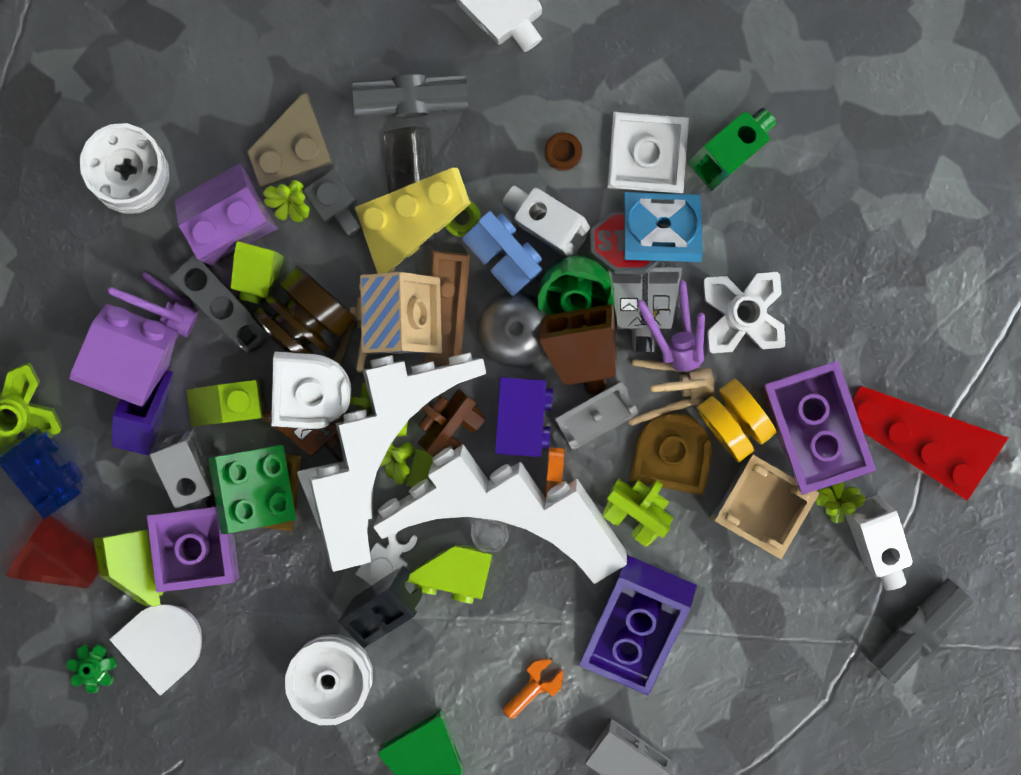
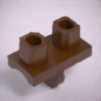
M458 389L449 401L440 395L432 407L426 404L421 408L426 415L418 426L426 432L418 444L433 457L447 447H451L454 450L462 445L460 441L452 436L460 424L474 433L480 428L486 418L475 407L476 402Z

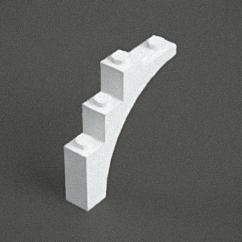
M471 352L449 357V365L435 368L434 361L411 366V374H407L404 361L394 362L393 355L370 360L371 368L364 369L363 375L373 414L367 416L366 409L343 414V422L335 423L346 468L340 470L339 464L317 468V476L308 477L329 565L333 572L371 562L367 534L369 500L377 470L391 442L407 421L431 399L458 383L486 374L483 358L472 359Z
M464 444L454 450L451 447H447L432 458L433 463L428 474L432 481L424 479L414 485L409 490L410 495L398 501L397 498H393L383 504L378 509L379 514L374 524V529L383 539L408 526L435 519L473 517L498 520L524 528L553 543L573 559L594 584L627 565L626 549L578 479L569 484L564 481L555 485L548 491V497L545 498L521 461L512 467L509 464L499 467L490 475L491 480H488Z

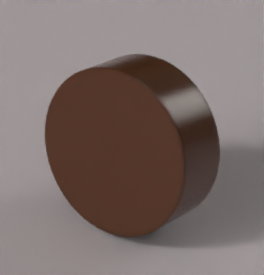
M560 132L551 136L544 150L546 162L557 171H569L575 168L582 157V145L578 138L567 132Z

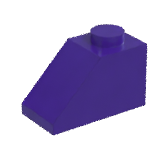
M166 370L142 407L120 399L113 414L112 447L149 456L161 428L173 372Z

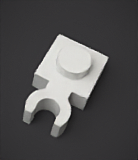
M396 532L388 536L389 545L387 548L377 542L370 552L371 562L362 564L356 575L370 585H373L402 565L406 567L409 562L401 558L400 555L402 552L410 551L415 546L418 537L413 535L408 543L401 544L396 539Z

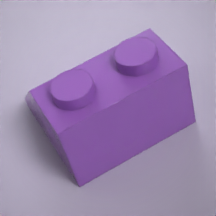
M106 304L89 328L69 379L142 407L170 365L178 330L167 327L161 322L130 313L124 308Z
M217 507L147 516L156 593L228 584L240 579L233 533L221 534Z

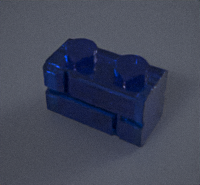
M34 426L0 451V466L41 517L46 519L81 493L83 488L81 480L84 477L73 461L70 460L66 463L57 451L60 449V446L54 436L47 430L42 433L37 426Z

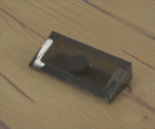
M411 126L384 131L388 193L434 175L429 128Z

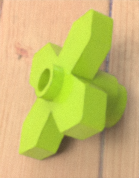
M29 362L7 372L3 392H0V459L14 453L20 432L42 441L60 433L62 429V424L54 408L30 403L40 380L32 364ZM5 409L12 410L16 416L7 414Z

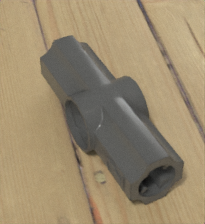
M408 74L393 77L392 80L352 83L355 117L395 114V117L414 118L427 116L429 112L469 110L466 75L426 78L425 75Z
M947 578L921 606L913 607L899 620L895 627L896 632L869 661L895 684L921 656L929 655L943 642L947 635L946 630L973 601L959 586Z

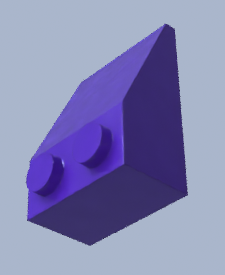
M627 555V565L619 571L579 666L649 696L691 609L697 585Z

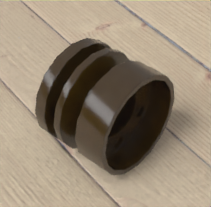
M298 265L280 283L290 297L286 304L271 295L266 299L277 311V314L272 316L262 307H259L253 313L266 331L265 333L284 351L303 354H315L309 348L312 343L327 353L330 347L320 335L322 331L326 329L332 334L341 337L357 319L343 304Z

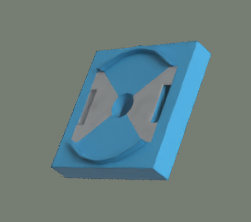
M624 193V260L702 262L700 194ZM656 224H667L669 227L663 229L659 228Z

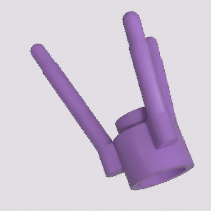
M147 272L142 274V278L176 302L175 304L168 302L166 307L163 308L113 287L107 289L109 295L160 315V322L178 330L176 340L179 335L186 338L189 336L198 316L199 310L191 307L193 304L192 300L180 296Z
M682 280L679 285L683 332L673 335L669 346L645 302L639 300L637 305L662 351L663 362H672L673 368L677 371H691L698 368L705 361L703 351L705 314L699 313L697 315L696 334L694 337L691 331L687 285Z

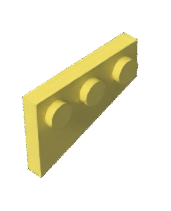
M458 167L450 168L355 207L378 274L392 273L395 267L405 258L412 256L420 249L419 246L434 233H438L470 205Z

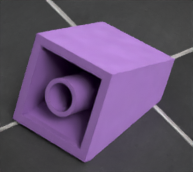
M241 163L175 199L178 226L196 258L212 266L233 255L237 241L251 245L278 229Z

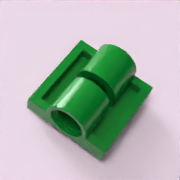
M284 445L208 458L221 534H231L296 520Z

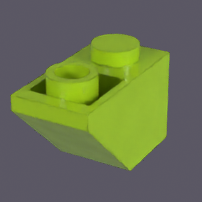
M135 530L93 538L99 575L143 606L154 607L161 605L159 596H162L163 592L156 593L148 530Z
M455 543L411 570L407 582L415 584L414 590L421 587L422 593L436 595L438 589L451 592V599L456 601L473 603L474 598L482 600L493 551Z

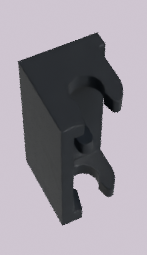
M404 565L353 597L338 621L363 649L415 617L417 613L415 608L422 597V588L418 587L411 593L407 591L405 582L409 580L410 571Z

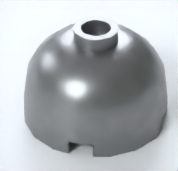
M518 292L513 297L510 293H505L493 299L483 310L478 324L479 340L486 354L497 363L511 368L524 367L534 363L544 355L545 351L539 340L541 320L548 314L544 309H542V313L540 312L538 299Z

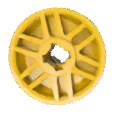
M734 378L719 389V394L726 405L723 406L715 397L710 396L697 406L696 409L719 442L737 462H740L754 451V447L747 437L748 435L758 444L763 445L776 435L777 431L752 395Z

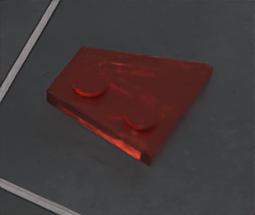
M49 513L45 515L5 575L13 579L89 588L99 576L95 545Z

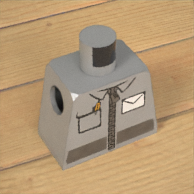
M654 267L646 274H614L607 269L615 289V328L619 330H632V352H655V338L643 318L637 302L639 300L645 302L660 330H670L673 324L682 267Z
M194 427L159 440L150 453V457L173 506L179 508L187 505L189 510L213 507L208 497L213 492L211 471ZM184 478L193 480L195 484L187 483Z

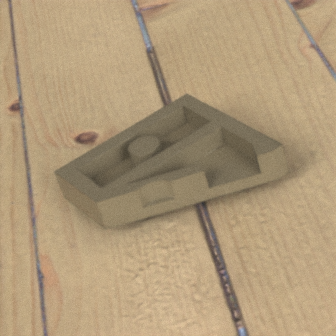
M307 93L300 95L247 151L259 186L262 189L333 163Z

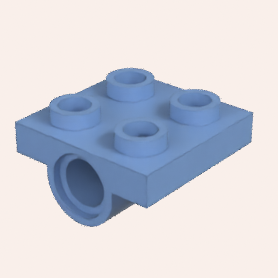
M489 211L462 240L484 265L488 264L501 252L505 257L490 272L513 297L541 274L542 269L539 264L542 258L528 242L523 246L518 243L513 237L516 234L515 227L502 213L495 217Z

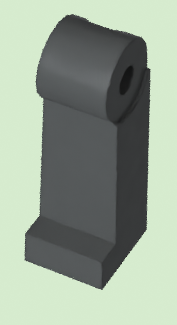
M195 254L169 277L246 353L250 354L268 337L261 323L250 313V310L217 276L209 265L199 261Z

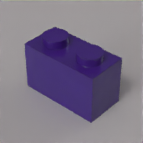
M500 377L495 454L541 457L542 449H549L550 426H543L544 411H552L553 389L546 388V380Z

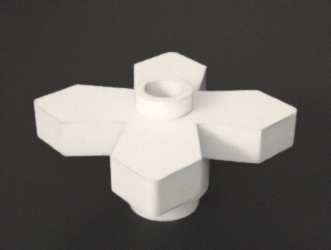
M778 272L755 274L743 293L727 276L707 277L703 280L704 301L724 314L707 330L709 353L733 352L745 333L761 350L785 347L784 324L767 314V308L781 295V281ZM740 306L748 308L749 317L747 320L743 321L738 317L737 309Z

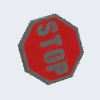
M611 212L590 229L591 256L614 274H646L661 262L624 260V212ZM656 224L659 228L664 229L660 224Z

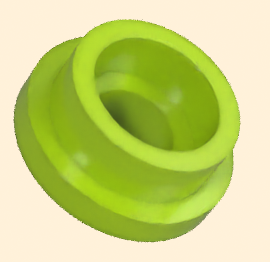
M472 201L463 210L470 217L467 224L459 225L455 222L454 218L445 226L451 234L464 237L479 223L481 214L479 208Z

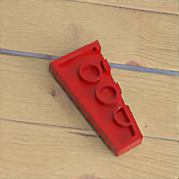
M859 386L851 397L864 435L966 501H968L1009 439V437L864 386Z

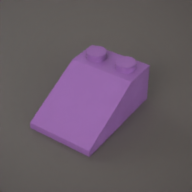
M839 361L765 384L761 388L772 424L777 431L778 439L801 495L876 471Z

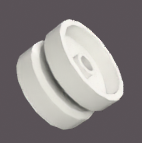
M340 634L321 635L308 641L291 660L285 675V693L292 708L304 720L318 725H337L351 719L363 707L373 683V666L367 652L355 640ZM327 674L335 678L331 685L323 681Z

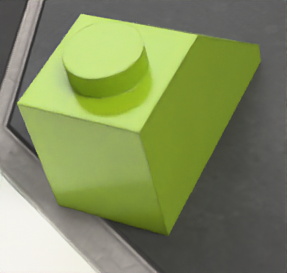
M237 241L231 289L240 291L239 299L261 305L262 298L267 299L269 295L274 296L284 256L269 249Z
M262 380L220 384L186 390L191 427L264 418L263 416L266 414Z

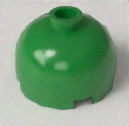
M569 256L558 260L546 270L539 285L538 308L542 313L543 309L548 315L609 304H613L614 307L615 289L610 274L596 260L586 256Z

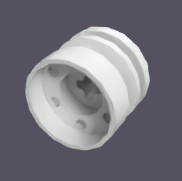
M128 123L110 124L97 130L85 142L80 156L81 175L87 188L109 209L123 214L141 213L154 207L163 198L170 182L169 164L156 141L142 128ZM129 165H131L137 173L136 175H129L128 180H125L120 173L121 171H127Z

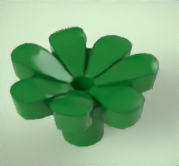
M87 644L79 646L77 649L78 659L70 658L67 662V669L75 671V675L70 680L72 685L80 687L84 683L86 691L91 694L98 692L99 683L103 686H110L114 678L108 673V670L117 667L116 658H105L107 648L102 644H97L92 652Z

